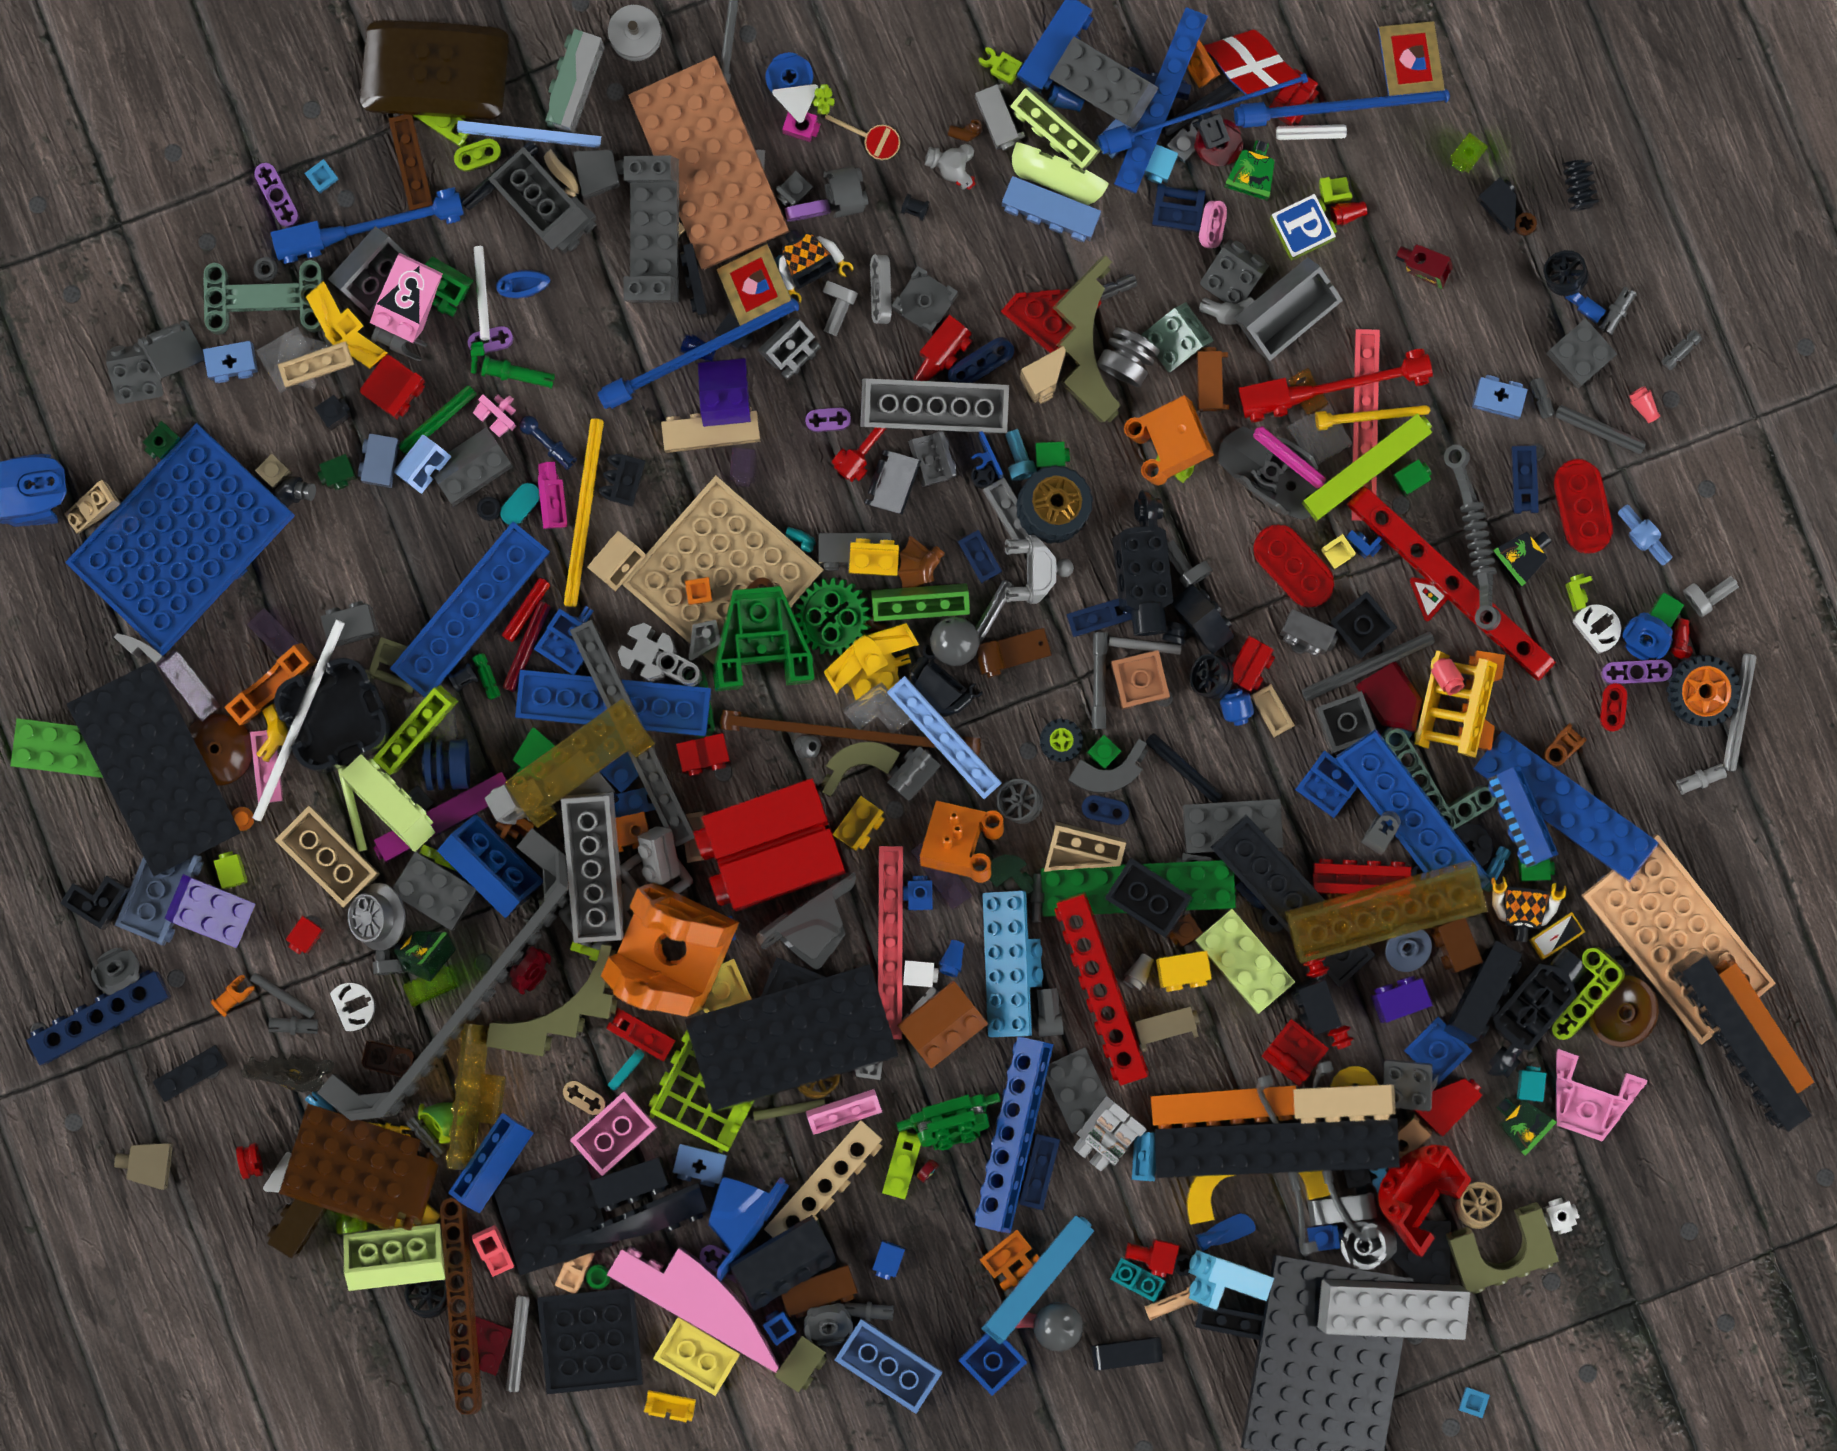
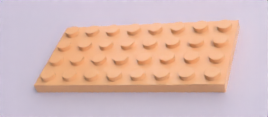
M1655 834L1652 838L1659 842L1658 846L1630 882L1611 870L1581 896L1699 1044L1702 1045L1715 1032L1710 1026H1705L1699 1017L1701 1011L1696 1006L1693 1007L1686 998L1687 990L1683 986L1680 987L1672 976L1675 973L1672 969L1673 965L1692 952L1697 951L1706 955L1714 968L1725 960L1736 962L1758 997L1776 983L1659 835Z

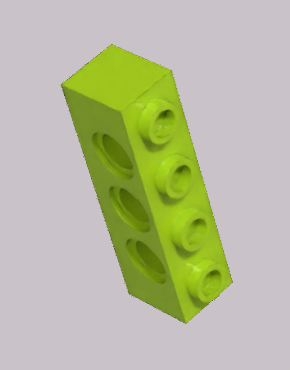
M441 685L434 687L375 755L373 760L389 775L397 773L458 703V700Z

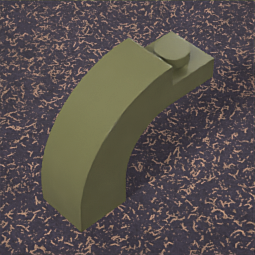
M860 742L843 748L826 765L828 769L834 772L832 775L827 774L821 784L824 787L822 793L832 797L845 773L858 765H869L888 775L900 753L886 745L875 742Z

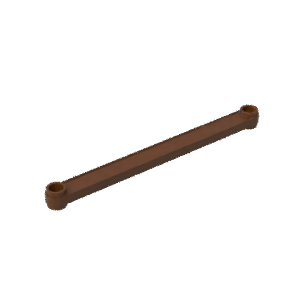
M723 710L720 718L721 729L740 731V727L937 748L928 737L741 717L742 712ZM961 736L965 743L979 757L981 738Z

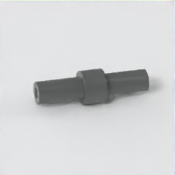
M1033 874V893H1030V903L1032 904L1031 922L1041 923L1042 903H1044L1041 874Z

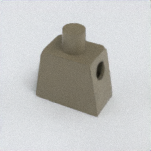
M173 1143L131 1145L129 1155L116 1153L114 1166L115 1168L127 1169V1180L161 1190L168 1189Z

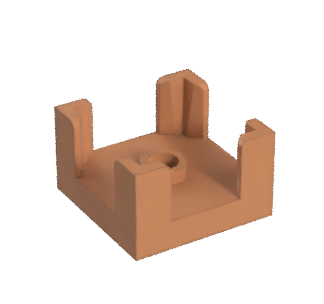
M1159 650L1111 662L1122 710L1148 702L1169 699L1170 695Z

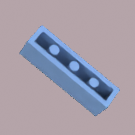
M1014 176L1010 180L1001 205L1005 207L1004 211L1011 215L1018 216V213L1027 216V220L1034 224L1040 225L1043 222L1050 225V230L1057 233L1068 232L1072 234L1071 238L1080 242H1084L1085 239L1091 240L1101 215V211Z

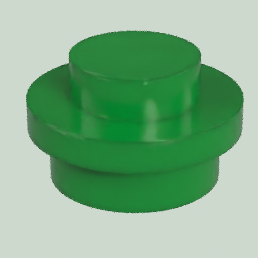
M603 1265L592 1266L586 1274L587 1283L594 1289L606 1287L611 1278L607 1275L609 1270Z

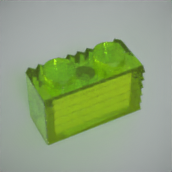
M445 965L443 968L439 967L438 970L430 971V974L426 973L425 976L417 977L416 980L413 979L412 982L408 981V984L404 983L403 985L411 1006H417L458 987L450 967Z

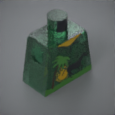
M416 931L406 943L398 942L394 951L406 972L431 982L456 951V948L447 932Z
M1505 1097L1496 1106L1505 1116L1499 1124L1523 1156H1526L1557 1123L1525 1100H1521L1515 1106Z

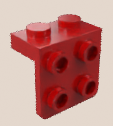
M385 355L362 385L360 392L397 420L400 416L403 417L407 413L414 397L417 398L425 388L423 385L425 380L392 356Z

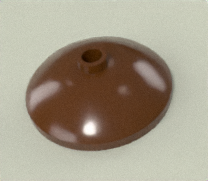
M211 714L198 719L189 727V731L217 786L231 784L246 773L251 765L253 753L251 736L244 725L239 726L231 716ZM216 744L219 746V751L214 754L211 751V747Z
M1625 975L1620 985L1589 1018L1591 1028L1599 1039L1611 1046H1634L1648 1037L1656 1025L1659 1012L1657 997L1646 982L1637 977ZM1618 976L1612 977L1609 980L1616 981ZM1598 987L1592 997L1600 999L1602 997V989ZM1632 1010V1016L1627 1018L1628 1011Z

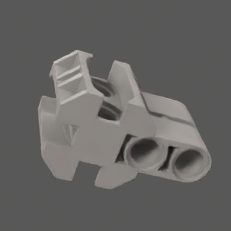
M642 623L630 628L627 635L631 636V639L637 643L633 650L621 645L618 651L621 665L627 671L634 673L640 663L644 665L640 676L644 677L648 682L653 683L667 676L685 686H699L703 679L700 669L694 663L677 655L674 640L669 635L662 632L656 643L651 640L655 633L651 626ZM668 659H674V666L670 669H664V662ZM687 671H696L694 679L685 680Z

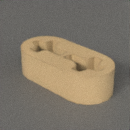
M568 1082L563 1088L564 1098L588 1114L598 1115L606 1107V1101L603 1096L580 1082ZM577 1085L579 1087L578 1092L584 1095L581 1099L578 1096L570 1098L568 1088H574ZM586 1097L591 1100L600 1099L599 1105H601V1108H595L593 1111L590 1110L591 1105L585 1101Z

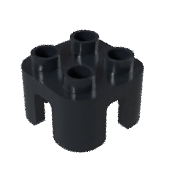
M339 658L325 664L326 670L296 741L291 745L298 762L315 772L329 773L351 764L360 754L365 758L374 755L392 737V723L371 673L352 659ZM302 675L294 676L284 681L276 691L274 698L275 709L280 720L286 723L288 730H290L312 675L307 677Z

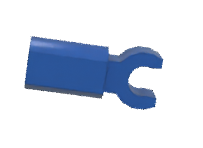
M1579 292L1565 296L1568 301L1578 307V311L1595 324L1606 312L1605 309L1588 296L1584 298Z

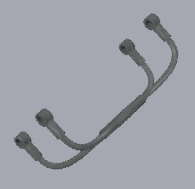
M1332 1061L1318 1064L1312 1088H1319L1321 1077L1334 1071ZM1271 1075L1260 1077L1257 1079L1258 1083L1256 1085L1259 1098L1272 1123L1279 1124L1263 1091L1265 1088L1274 1085ZM1322 1171L1323 1179L1328 1186L1332 1200L1351 1232L1363 1241H1369L1372 1238L1378 1237L1379 1234L1376 1226L1362 1230L1363 1233L1354 1226L1338 1199L1333 1185L1332 1172ZM1299 1172L1288 1173L1292 1191L1295 1192L1297 1201L1299 1248L1301 1254L1307 1256L1310 1253L1317 1252L1318 1247L1316 1241L1305 1243L1304 1208L1300 1191L1302 1188L1298 1178Z

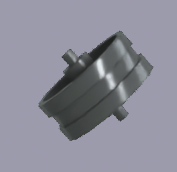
M1012 779L1000 788L997 795V807L1006 819L1017 824H1027L1035 820L1040 814L1043 807V796L1041 791L1031 782L1024 779ZM1023 785L1020 794H1018L1015 787ZM1030 786L1033 789L1034 793L1025 796L1027 789ZM1012 791L1013 795L1010 798H1006L1008 793ZM1035 799V803L1031 807L1029 800ZM1005 802L1012 803L1013 805L1006 811ZM1018 808V818H1012L1010 815ZM1023 809L1031 810L1027 815H1023Z

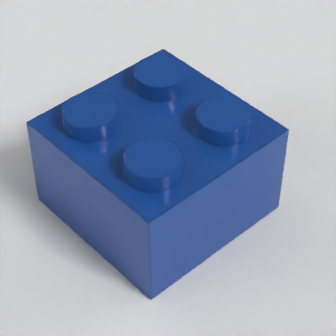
M987 1333L959 1358L960 1363L992 1396L1027 1363V1360L1007 1339L999 1344Z

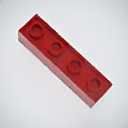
M1319 859V863L1313 864L1312 886L1318 893L1408 897L1410 896L1411 886H1409L1411 867H1405V862H1391V866H1381V861H1367V865H1357V860H1343V864H1333V859Z

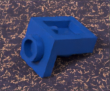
M1351 530L1345 537L1351 547L1364 559L1369 554L1373 557L1382 548L1379 543L1383 538L1380 536L1371 545L1367 544L1368 539L1359 531L1355 533Z
M1337 1224L1307 1228L1308 1241H1316L1318 1251L1340 1249L1343 1231L1342 1228H1337Z

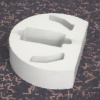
M1587 606L1573 620V624L1597 654L1608 651L1619 640L1621 634L1620 620L1616 613L1606 606ZM1589 609V610L1591 611V613H1590V615L1587 617L1586 624H1585L1584 621H1583V619H1584L1585 613H1586L1587 610ZM1604 615L1607 617L1613 616L1611 620L1612 625L1599 635L1597 633H1590L1593 629L1591 625ZM1610 638L1614 640L1613 642L1607 644L1600 643V641L1608 640Z
M345 983L337 986L330 993L345 1031L360 1030L371 1022L375 1013V1001L367 988L356 983ZM350 985L351 989L345 993L341 1000V993ZM363 995L366 998L371 997V1001L368 1002L369 1006L352 1013L349 1011L344 1012L343 1009L347 1007V1002ZM350 1018L355 1020L364 1019L366 1023L360 1025L352 1024Z

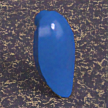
M518 270L500 278L496 289L504 297L515 299L527 298L548 287L550 277L539 271Z

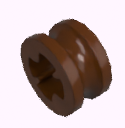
M1522 213L1515 220V230L1523 236L1530 235L1537 226L1536 218L1530 213ZM1522 218H1525L1526 221H1531L1532 225L1529 226V230L1519 226V223H1522Z

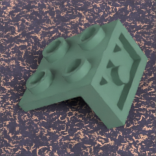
M1187 303L1172 309L1142 334L1143 337L1159 349L1160 352L1157 358L1168 372L1175 370L1197 351L1207 347L1214 341Z

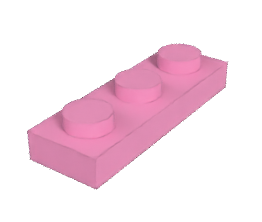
M267 730L250 732L258 803L278 758V750H276L269 762L262 760V756L259 758L256 755L268 738ZM281 776L269 803L283 801Z
M875 1089L806 1111L813 1135L882 1113Z

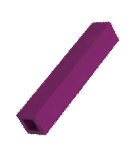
M501 772L426 812V815L433 821L430 826L436 832L427 841L470 819L475 814L487 810L489 806L484 798L497 787L502 785L510 786L505 774ZM393 830L374 840L376 846L373 849L380 860L384 858L385 862H389L412 850Z

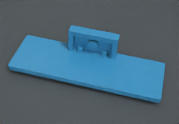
M1026 891L983 893L988 1037L1031 1036L1030 988L1042 987L1044 975L1041 966V956L1043 953L1040 939H1028Z

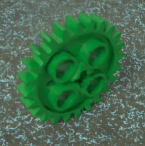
M826 578L822 579V585L819 582H814V589L811 587L806 588L808 596H800L804 603L796 605L797 608L801 609V613L795 614V617L801 618L798 626L803 627L802 635H807L806 643L813 642L812 650H817L821 647L820 654H826L829 649L830 656H834L836 651H838L839 655H842L845 652V648L847 650L856 639L866 635L863 630L871 629V626L866 624V621L873 619V617L866 615V612L872 608L864 606L868 598L859 597L863 590L854 591L855 583L847 586L846 579H842L838 584L837 578H832L831 583ZM831 594H835L838 597L836 606H833L830 602ZM847 601L849 605L834 617L836 621L828 622L820 632L819 628L832 618L833 615L831 613L838 612ZM815 610L821 613L820 622H816L813 618ZM848 611L854 615L852 624L846 620V613ZM832 627L837 631V638L835 640L829 636V630Z

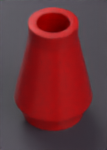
M1365 202L1336 203L1335 206L1330 208L1332 222L1335 226H1344L1361 216L1367 215Z

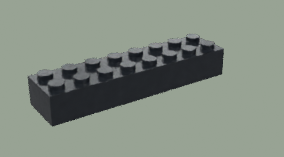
M1694 951L1673 965L1672 969L1675 973L1672 976L1680 987L1683 986L1687 990L1686 998L1693 1007L1696 1006L1701 1011L1699 1017L1705 1026H1710L1715 1032L1712 1034V1037L1719 1046H1723L1728 1052L1725 1056L1729 1063L1740 1070L1741 1073L1738 1076L1743 1084L1749 1086L1754 1091L1751 1096L1759 1106L1762 1105L1767 1111L1764 1115L1772 1126L1775 1125L1777 1129L1781 1128L1789 1132L1811 1117V1113L1708 957Z

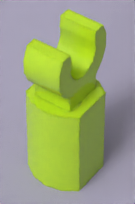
M423 844L420 854L435 859L437 864L457 871L436 849Z

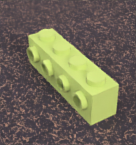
M1030 87L1025 88L1010 106L1015 110L1013 114L1018 119L1030 123L1033 126L1031 129L1041 138L1045 136L1051 142L1049 145L1058 153L1063 152L1069 157L1067 160L1073 166L1081 167L1082 169L1087 168L1101 151L1100 147Z

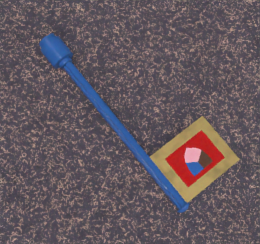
M1434 21L1378 27L1388 96L1275 108L1265 106L1264 102L1240 104V107L1234 108L1236 126H1242V128L1266 126L1267 121H1270L1271 118L1439 101L1447 103L1450 99V93L1444 88Z
M768 244L717 269L740 326L632 380L628 379L625 381L621 377L603 386L602 390L597 392L605 409L610 407L613 409L633 399L632 393L636 389L795 310H799L798 302L790 297Z

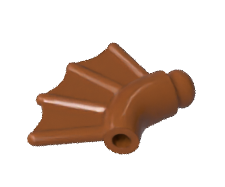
M909 536L906 548L899 553L901 566L897 575L901 578L902 588L918 587L921 584L934 582V569L940 563V558L944 556V551L938 546H935L930 551L914 537Z

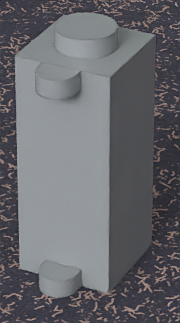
M1000 84L975 93V99L996 150L1002 148L1005 151L1015 147V142L1024 138L1025 134L1024 132L1017 133L1000 92L1005 89V85Z

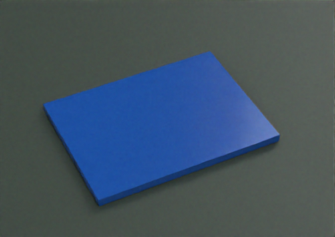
M196 423L65 563L156 651L164 656L295 515Z

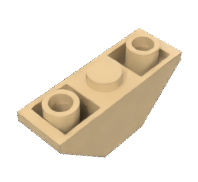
M101 480L65 513V516L76 534L108 516L120 505V502L109 484Z

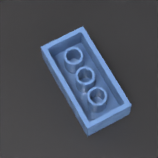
M863 1318L860 1319L835 1358L836 1362L914 1413H917L943 1373L941 1369Z

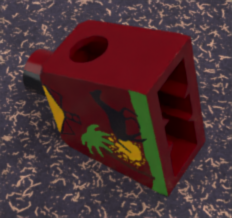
M1418 244L1415 245L1413 251L1401 246L1396 255L1397 260L1406 263L1408 273L1443 289L1453 269L1450 257Z

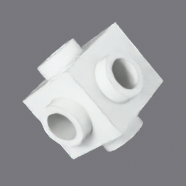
M1562 1198L1549 1201V1206L1543 1207L1550 1231H1558V1234L1572 1231L1571 1226L1577 1225L1576 1219L1579 1218L1575 1204L1571 1205L1570 1201H1563ZM1560 1212H1564L1566 1214V1219L1564 1221H1560L1558 1219V1214Z

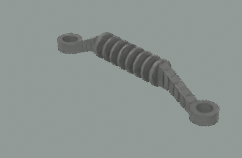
M1452 445L1445 451L1444 461L1453 469L1461 493H1463L1464 505L1460 507V511L1468 514L1462 517V521L1470 522V524L1464 526V530L1472 531V533L1467 534L1465 537L1467 540H1474L1467 547L1468 549H1475L1474 552L1469 554V557L1477 559L1471 563V567L1479 568L1473 572V577L1478 578L1480 586V607L1475 614V621L1480 628L1487 631L1493 630L1500 624L1501 615L1496 608L1492 607V580L1497 570L1494 567H1488L1495 562L1493 558H1487V556L1493 554V550L1485 549V547L1491 545V541L1483 540V538L1489 536V531H1481L1488 524L1487 522L1479 521L1486 517L1485 513L1478 512L1484 508V503L1478 502L1465 469L1470 460L1468 450L1460 445ZM1460 451L1462 454L1461 460L1458 463H1453V454ZM1492 612V621L1489 624H1485L1483 622L1484 614Z

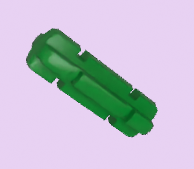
M484 653L475 655L473 661L475 666H478L477 671L483 687L487 689L485 692L488 699L498 698L500 691L495 686L496 681L490 666L487 665L486 655Z

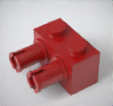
M1154 1238L1152 1246L1150 1245L1149 1247L1128 1242L1125 1257L1145 1262L1148 1269H1152L1151 1273L1153 1275L1166 1278L1167 1273L1173 1274L1179 1245Z

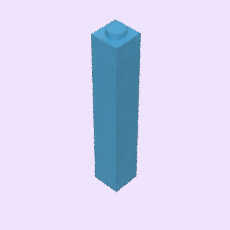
M1075 1215L981 1329L997 1343L1001 1344L1094 1232L1090 1228L1092 1226L1091 1223L1084 1217Z

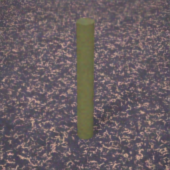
M820 1099L754 1111V1121L806 1112L825 1105V1100Z

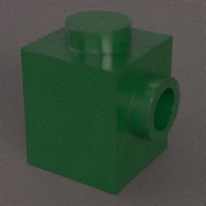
M347 454L319 464L321 471H318V476L322 485L327 484L330 489L335 488V491L349 486L348 482L357 479Z

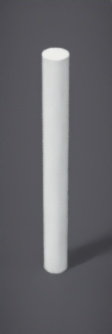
M475 246L474 259L480 339L489 340L490 331L483 246Z

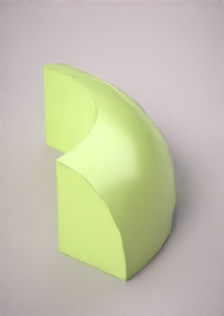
M1018 142L1015 144L1012 154V165L1015 173L1020 178L1048 187L1085 205L1096 202L1109 185L1107 181L1097 175L1072 166L1071 162L1056 155L1053 157L1041 152L1038 148Z

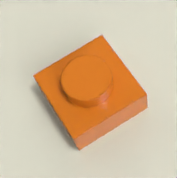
M709 577L685 581L688 605L713 602Z

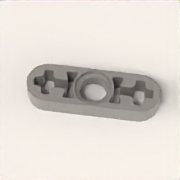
M875 254L870 262L872 319L876 324H888L892 315L890 260L887 255Z

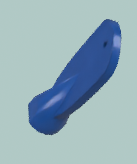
M1241 1213L1219 1222L1205 1233L1196 1234L1195 1238L1200 1250L1203 1252L1211 1246L1225 1244L1251 1234L1256 1228L1253 1220L1246 1214Z

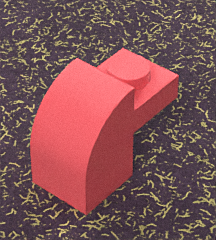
M495 1225L472 1235L476 1249L482 1261H485L492 1277L514 1267L504 1240Z

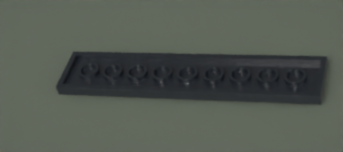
M1397 1118L1387 1120L1372 1119L1364 1121L1155 1129L1157 1178L1400 1168Z

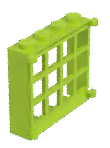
M686 1030L681 1040L685 1044L681 1051L676 1050L670 1062L674 1064L671 1072L664 1073L659 1083L663 1087L659 1095L654 1093L648 1105L652 1108L649 1117L654 1118L657 1116L718 1147V1152L722 1154L723 1151L728 1152L754 1101L734 1106L728 1119L712 1113L710 1103L707 1109L691 1102L698 1085L704 1088L705 1086L703 1081H701L700 1072L697 1078L681 1071L688 1055L690 1054L695 1057L694 1051L691 1050L692 1044ZM678 1075L694 1082L686 1099L670 1091ZM668 1095L684 1103L676 1119L660 1112ZM688 1106L704 1113L697 1129L680 1122ZM708 1116L724 1123L717 1140L701 1132Z

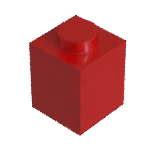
M302 916L285 940L290 942L288 947L300 955L301 952L308 954L325 930L307 917Z

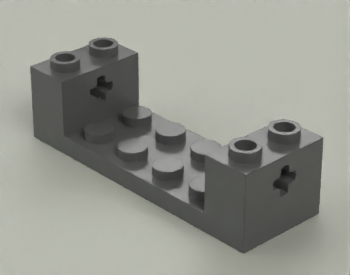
M671 155L624 156V181L630 183V276H624V301L630 303H679V159Z

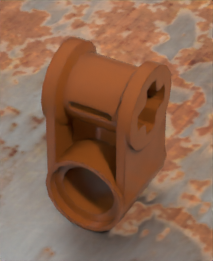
M1569 723L1544 750L1542 759L1553 767H1558L1573 755L1587 739L1581 737L1572 728V724ZM1551 750L1559 752V762H1553L1550 759L1549 752Z

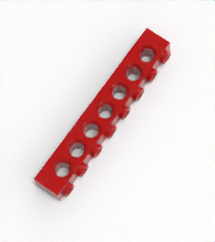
M1086 892L1058 901L1056 903L1057 908H1054L1055 914L1059 922L1063 921L1065 930L1062 931L1063 937L1067 945L1071 944L1073 953L1070 954L1074 967H1079L1082 975L1078 979L1082 990L1086 989L1089 995V999H1086L1090 1013L1094 1012L1097 1021L1094 1022L1097 1034L1099 1036L1103 1035L1105 1044L1102 1047L1106 1058H1111L1113 1067H1110L1114 1081L1118 1080L1120 1086L1148 1077V1068ZM1079 915L1083 919V925L1081 927H1074L1070 922L1071 916ZM1087 938L1091 942V948L1088 950L1081 949L1078 945L1079 939ZM1088 961L1097 962L1099 971L1095 973L1089 972L1086 963ZM1099 983L1104 984L1107 988V993L1105 995H1098L1094 990V986ZM1106 1006L1112 1007L1115 1011V1016L1106 1018L1102 1013V1009ZM1113 1029L1120 1030L1123 1034V1039L1120 1041L1113 1040L1110 1036V1031ZM1127 1052L1131 1056V1061L1126 1064L1120 1062L1118 1054Z

